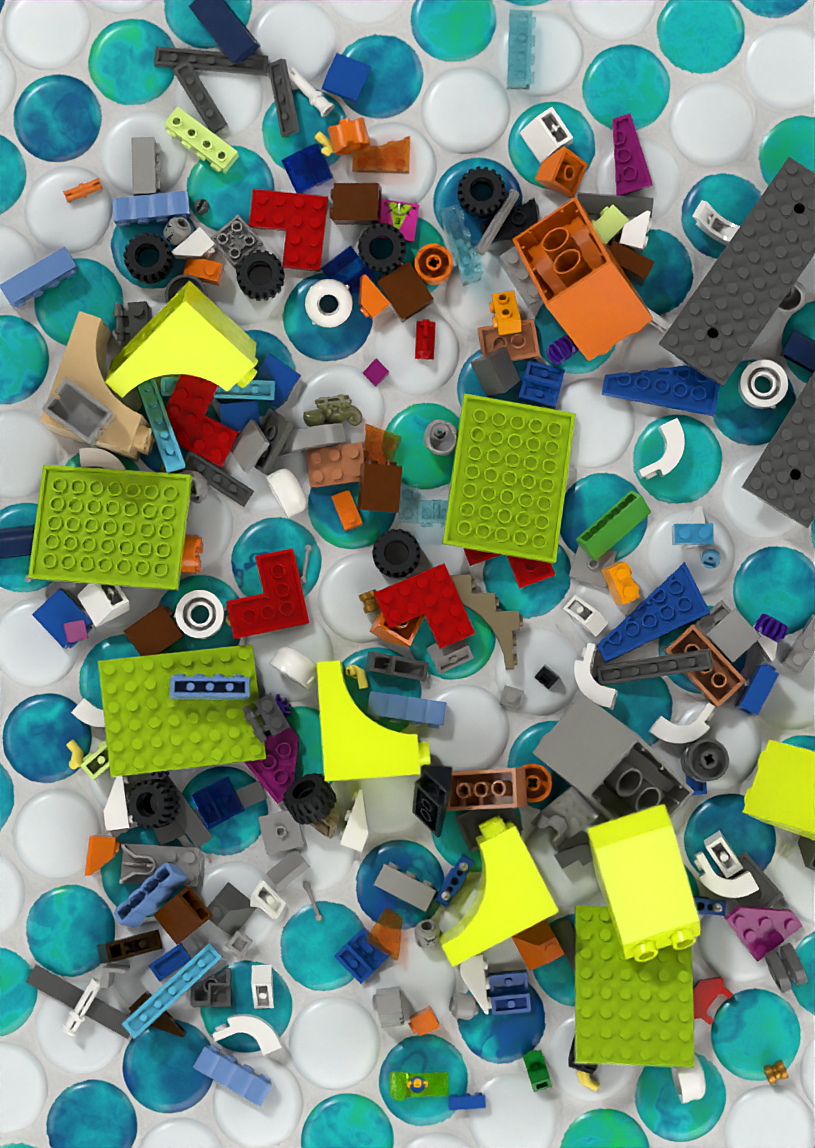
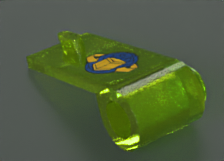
M390 1071L389 1096L393 1097L394 1101H403L404 1097L448 1096V1072L409 1073L407 1071Z

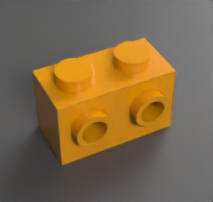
M508 291L492 294V302H489L490 313L495 315V317H492L493 327L498 329V334L504 335L521 332V318L515 292Z
M616 562L601 569L616 605H624L640 597L638 593L639 587L633 581L631 576L632 570L626 562Z

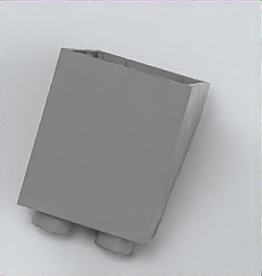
M584 694L567 708L565 715L549 733L541 738L539 745L532 752L570 787L573 786L609 821L664 804L671 820L694 793L639 735Z

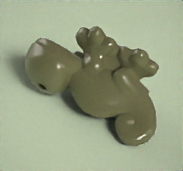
M340 394L333 397L315 399L318 409L305 411L303 413V420L309 427L323 425L325 421L330 424L344 423L346 419L349 424L357 426L362 421V414L357 407L349 405L352 403L351 400H348L349 395Z

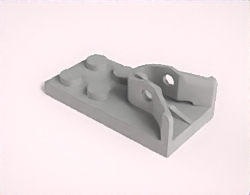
M571 786L546 806L533 819L531 824L541 830L546 826H551L558 833L552 841L555 848L559 850L567 840L593 822L600 813Z
M121 844L122 864L119 884H143L148 877L155 874L162 864L171 863L180 866L187 876L182 886L198 887L201 847L197 849L196 847Z

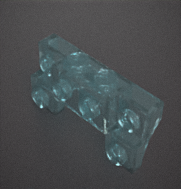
M401 485L398 523L421 524V527H433V524H441V527H444L448 500H418V485Z

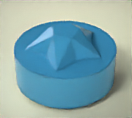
M706 549L701 556L702 565L709 569L716 568L720 563V553L715 549Z

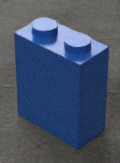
M61 588L32 614L64 649L68 647L71 649L78 641L73 643L67 642L63 624L84 620L87 633L93 628L91 626L93 624L91 619Z
M769 664L756 666L735 707L751 716L758 715L779 673L775 672L776 668Z

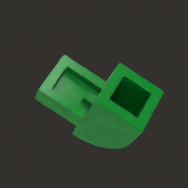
M531 1050L523 1055L533 1092L552 1087L542 1050Z

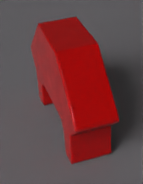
M723 978L700 979L694 985V1019L701 1018L711 1025L714 1020L707 1014V1010L719 994L731 998L733 993L724 987Z

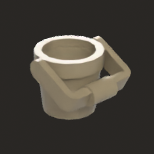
M331 809V812L325 818L310 825L322 835L331 839L334 836L336 823L340 816Z

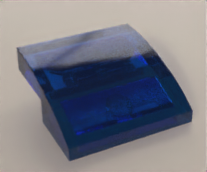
M317 143L281 160L296 193L302 194L312 187L320 186L334 178Z
M351 245L320 268L328 279L340 281L344 285L348 284L351 294L359 289L360 277L366 274L369 279L374 277L371 270L362 262Z
M228 776L191 795L207 829H211L245 811Z

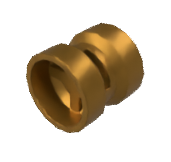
M376 589L359 595L360 601L364 604L363 610L365 614L380 609L373 594L377 592Z
M781 1059L775 1061L773 1065L767 1064L763 1066L770 1085L776 1083L779 1079L789 1078Z

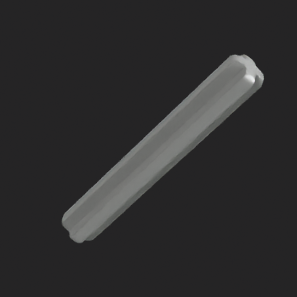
M511 189L476 247L478 254L485 255L519 197L518 191Z

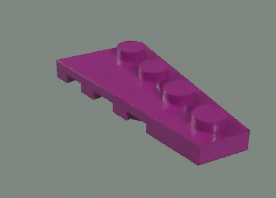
M631 114L612 119L616 195L624 196L653 186Z

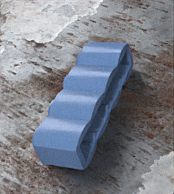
M187 191L112 199L114 222L119 227H128L130 223L147 225L149 221L166 223L168 219L182 217L186 220L187 217H191L189 194Z
M370 691L367 714L371 715L370 719L382 720V717H388L390 722L401 723V719L409 720L408 724L420 726V722L428 723L427 727L439 729V725L444 724L447 702Z
M171 863L162 864L153 876L148 877L143 882L141 888L133 891L127 901L122 902L115 909L114 915L119 924L132 928L142 924L147 915L152 914L161 902L166 901L171 896L173 890L178 889L184 884L187 876L183 869Z
M212 1044L210 1046L205 1045L193 1066L199 1072L260 1107L273 1086L270 1082L271 1078L264 1074L260 1076L255 1074L251 1066L238 1064L235 1057L227 1054V1056L221 1054L220 1049Z

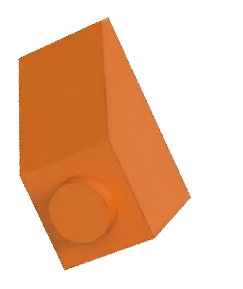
M187 259L183 275L196 276L203 283L219 286L224 268L222 263L206 259Z
M366 274L360 277L358 304L361 308L359 310L366 318L370 317L372 319L386 308L390 302Z
M349 490L331 496L345 532L363 525Z
M431 1006L410 1016L411 1022L408 1023L412 1032H417L419 1036L440 1028V1023Z

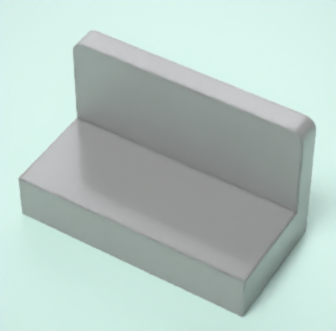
M465 639L442 649H439L437 643L427 647L439 674L474 658Z
M294 849L271 868L266 875L275 884V888L281 892L307 870L310 865Z
M115 964L103 966L100 987L109 988L113 984L114 973L125 974L130 970V966Z

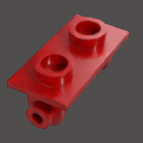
M429 319L417 321L415 359L434 360L436 322H430Z

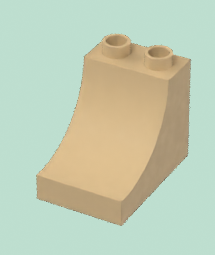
M79 311L48 400L52 395L59 400L60 396L55 390L65 377L116 415L106 430L104 428L101 429L103 434L93 447L138 462L141 453L149 456L153 449L155 439L152 428H150L149 423L141 414L121 403L116 398L113 390L105 383L107 377L106 353L112 334L101 318ZM43 411L40 422L51 432L87 444Z

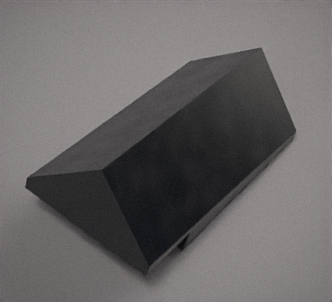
M424 765L421 768V778L415 781L412 812L438 838L441 836L451 793L452 767Z

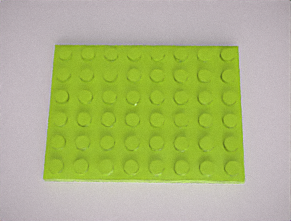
M464 393L442 545L556 563L576 413Z
M43 465L28 578L179 591L193 476L188 474Z
M252 644L98 661L110 778L266 759L264 742L261 743L258 737H255L253 734L254 730L250 722L246 721L245 713L242 708L248 705L252 712L257 710L254 702L259 700ZM174 674H185L186 677H194V674H204L205 677H213L215 674H223L225 677L244 675V677H249V698L247 700L169 699L170 677H174ZM259 715L256 717V719L262 727L261 716Z
M575 906V1063L695 1067L692 945L683 949H674L673 945L657 949L658 954L647 961L638 962L635 957L625 959L607 907Z

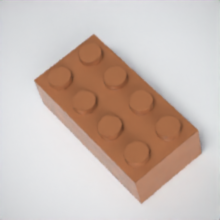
M692 624L662 652L665 655L710 648L713 669L683 674L717 708L740 688L746 680Z
M525 767L452 772L451 793L447 811L527 807Z

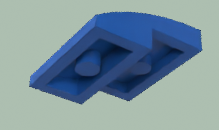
M336 53L322 85V90L357 103L372 66Z
M269 354L258 369L253 380L276 381L275 400L266 401L276 408H280L289 392L292 391L301 377V374L272 354Z
M528 360L518 400L555 409L565 370Z
M257 400L219 405L221 423L238 431L239 434L250 419L256 421L258 426L261 424Z
M363 927L334 957L362 984L391 954Z
M527 969L488 973L492 1015L531 1011Z

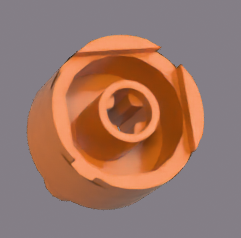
M345 118L339 121V125L328 127L335 155L352 154L351 151L357 149L359 152L371 145L364 118H357L353 121H350V118Z
M437 243L423 246L415 257L414 266L422 282L426 285L436 286L449 279L453 266V259L449 250ZM433 261L437 264L435 268L430 266Z
M185 534L181 572L183 573L201 572L202 562L199 553H203L202 537H199V535Z
M534 763L521 766L520 768L525 767L527 802L542 801L549 795L552 788V778L549 771L545 767ZM529 778H536L537 781L535 782V784L537 786L535 788L533 786L528 787Z

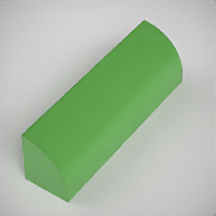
M631 490L577 537L576 541L589 557L597 561L647 517L651 510L642 495Z

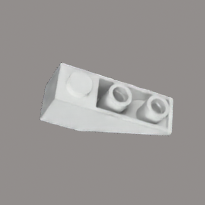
M119 776L115 779L104 809L106 831L132 827L131 823H134L132 821L133 816H129V807H127V803H129L127 798L128 795H131L130 792H127L126 785L129 784L128 776Z
M359 789V792L355 791L351 802L354 803L352 811L349 809L345 817L347 825L345 829L341 828L338 839L341 840V845L362 852L369 832L363 790Z
M479 953L461 962L460 971L462 979L485 1014H488V1009H492L491 997H487L486 989H490L489 977H485L484 970L488 969L487 958H483V954Z

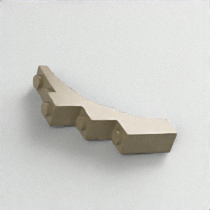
M471 574L450 575L462 604L479 615L492 629L498 639L504 656L505 669L513 670L514 665H517V654H513V646H516L517 642L516 634L512 635V631H519L520 627L523 626V615H519V611L496 612V608H499V597H495V592L472 593V590H475V579H471Z

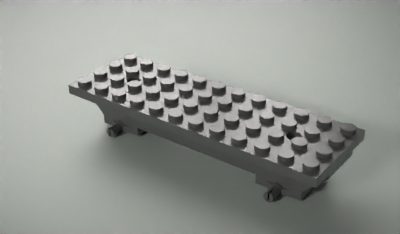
M788 157L659 342L661 347L675 355L676 358L722 387L815 255L814 172Z
M815 371L742 485L743 489L805 528H808L815 518Z

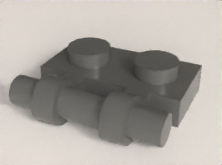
M147 301L129 302L128 310L122 309V303H115L113 316L116 318V328L114 330L117 335V342L125 341L124 334H130V340H132L149 322ZM129 317V327H124L123 318Z
M272 693L254 702L257 710L252 712L249 705L242 708L246 721L250 722L254 730L253 734L255 737H258L261 743L267 740L264 732L269 730L271 735L275 736L290 727ZM259 715L262 716L266 724L262 727L256 719Z

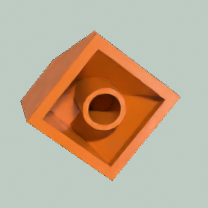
M561 147L542 162L535 180L548 189L574 198L588 164L568 148Z
M380 611L369 632L386 642L409 647L425 615L423 614L388 629Z
M92 835L89 837L85 869L86 876L96 873L116 857V853L119 854L120 842H117L118 837Z
M546 919L511 936L529 971L564 955Z

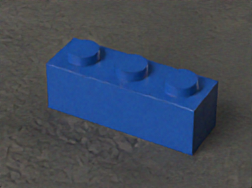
M476 1092L475 1095L463 1093V1095L459 1096L458 1094L448 1096L449 1110L486 1108L485 1094H482V1092Z

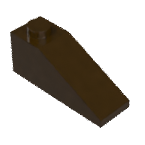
M159 930L97 945L101 964L112 963L163 949Z
M148 990L128 1008L131 1011L129 1013L130 1016L152 996ZM167 1010L149 1025L182 1038L187 1034L185 1029Z

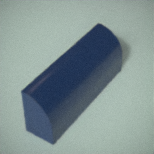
M195 0L188 6L232 63H238L247 59L261 47L225 0Z
M794 329L780 356L814 373L815 340Z
M35 524L0 528V559L30 556Z

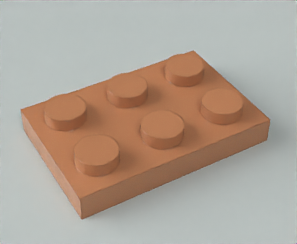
M534 319L522 320L521 332L499 335L498 329L494 328L493 325L477 328L482 356L505 346L511 361L540 357Z
M362 442L306 450L310 488L360 481L361 464L365 463Z

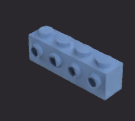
M63 247L0 284V288L13 308H20L27 304V300L32 297L37 298L44 293L43 291L49 287L52 289L60 284L59 281L65 278H72L79 269L66 247Z
M174 674V677H170L169 699L247 700L249 698V677H244V675L225 677L223 674H215L213 677H205L204 674H194V677H186L185 674Z

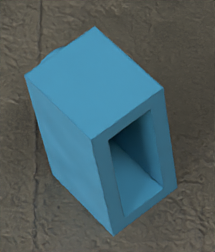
M713 524L672 525V545H711L714 543Z

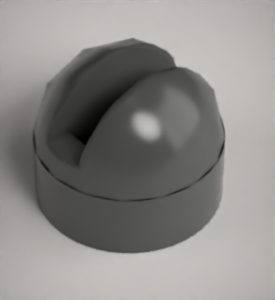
M198 199L194 203V210L197 214L204 215L209 211V204L204 199ZM201 202H204L201 209L198 210V207L201 204Z

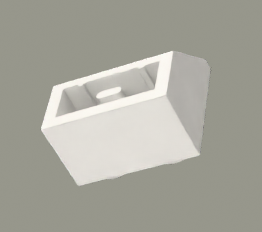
M553 107L538 115L519 133L540 164L561 147H567L573 141V136Z
M645 211L624 224L618 243L639 254L641 251L644 252L648 241V236H645V234H648L653 218H650L651 211Z
M88 584L77 595L96 628L130 610L129 601L120 586Z

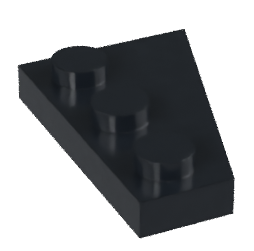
M535 198L528 200L523 205L513 207L492 242L513 239L538 222ZM494 217L481 222L482 236Z

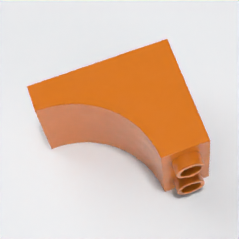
M574 197L512 239L545 306L588 361L598 355L606 354L613 345L630 334L640 332L645 324L653 320L641 296L614 258L577 197Z

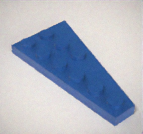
M684 365L659 368L652 371L642 370L635 373L625 372L605 375L601 395L714 416L720 385L692 367Z
M684 562L667 580L657 587L630 615L597 644L605 663L710 614L686 563Z

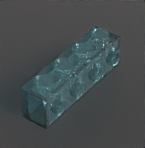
M510 10L507 89L529 90L530 84H534V72H531V65H534L535 54H531V47H535V35H532V28L536 26V17H532V10Z
M457 204L439 210V217L462 285L465 286L480 281L481 274L484 273L481 263H477L476 256H478L474 245L471 246L469 240L471 233L468 227L465 228L463 210H459Z

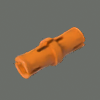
M99 178L85 184L80 183L79 186L63 191L67 203L80 197H88V194L103 188Z

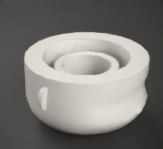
M324 279L316 282L310 287L305 298V309L314 325L317 324L327 328L336 327L347 320L352 310L353 300L348 284L344 285L334 279ZM329 294L336 297L338 307L333 312H325L321 309L319 303L324 295Z
M771 360L748 362L738 382L740 396L745 403L753 408L774 409L787 392V375L780 365ZM757 377H765L770 381L771 389L769 392L760 393L755 389L754 381Z
M280 469L266 477L277 502L288 519L305 510L307 506L306 496L291 471Z
M195 590L187 593L180 599L174 617H176L178 626L185 634L204 640L215 635L221 629L227 609L223 607L221 601L214 594L204 590ZM205 606L209 610V618L205 623L197 624L193 621L192 611L195 607Z
M285 646L280 648L269 663L276 670L307 690L311 689L318 678L317 664L292 647Z
M695 1054L694 1068L670 1067L675 1088L682 1104L688 1103L691 1100H699L705 1094V1077L700 1061Z

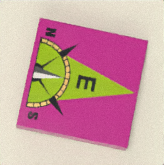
M382 199L380 223L393 225L400 230L406 242L414 243L419 204ZM378 236V238L389 239L386 236Z

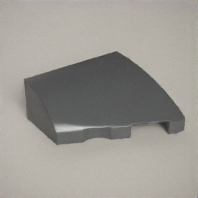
M231 967L225 968L224 971L216 975L207 977L202 982L193 984L191 986L190 1005L193 1008L231 1007Z

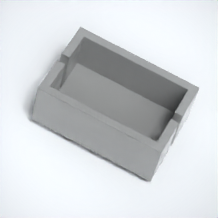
M65 377L55 390L60 399L58 400L52 395L42 410L93 447L103 434L101 429L104 428L106 430L116 415Z

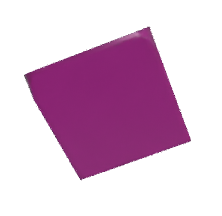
M376 358L363 374L376 387L389 375V371Z
M84 620L63 624L68 643L89 639Z

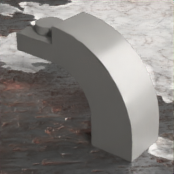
M342 423L318 425L291 431L279 456H287L311 448L331 447L345 443Z

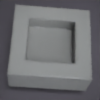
M505 685L499 704L518 709L523 690Z
M236 930L227 942L226 947L242 958L253 943V940L239 930Z

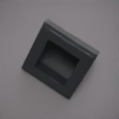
M544 665L534 678L550 689L560 676Z

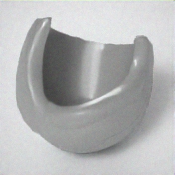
M795 282L777 308L778 312L784 314L795 313L805 305L806 290L800 282Z
M436 419L426 427L423 442L426 448L433 454L440 456L449 455L456 448L458 431L452 423Z
M186 470L180 472L179 474L193 476L190 500L197 504L201 503L208 494V481L196 471Z

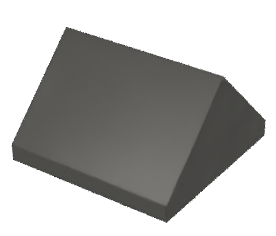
M505 346L470 362L486 396L504 393L520 381Z

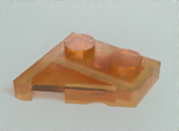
M386 907L365 941L397 961L400 952L403 917Z

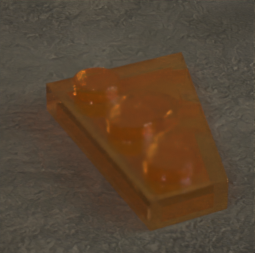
M410 136L395 142L394 140L389 141L381 146H371L353 151L352 172L409 174Z
M365 423V463H367V460H376L381 465H385V462H392L402 437Z

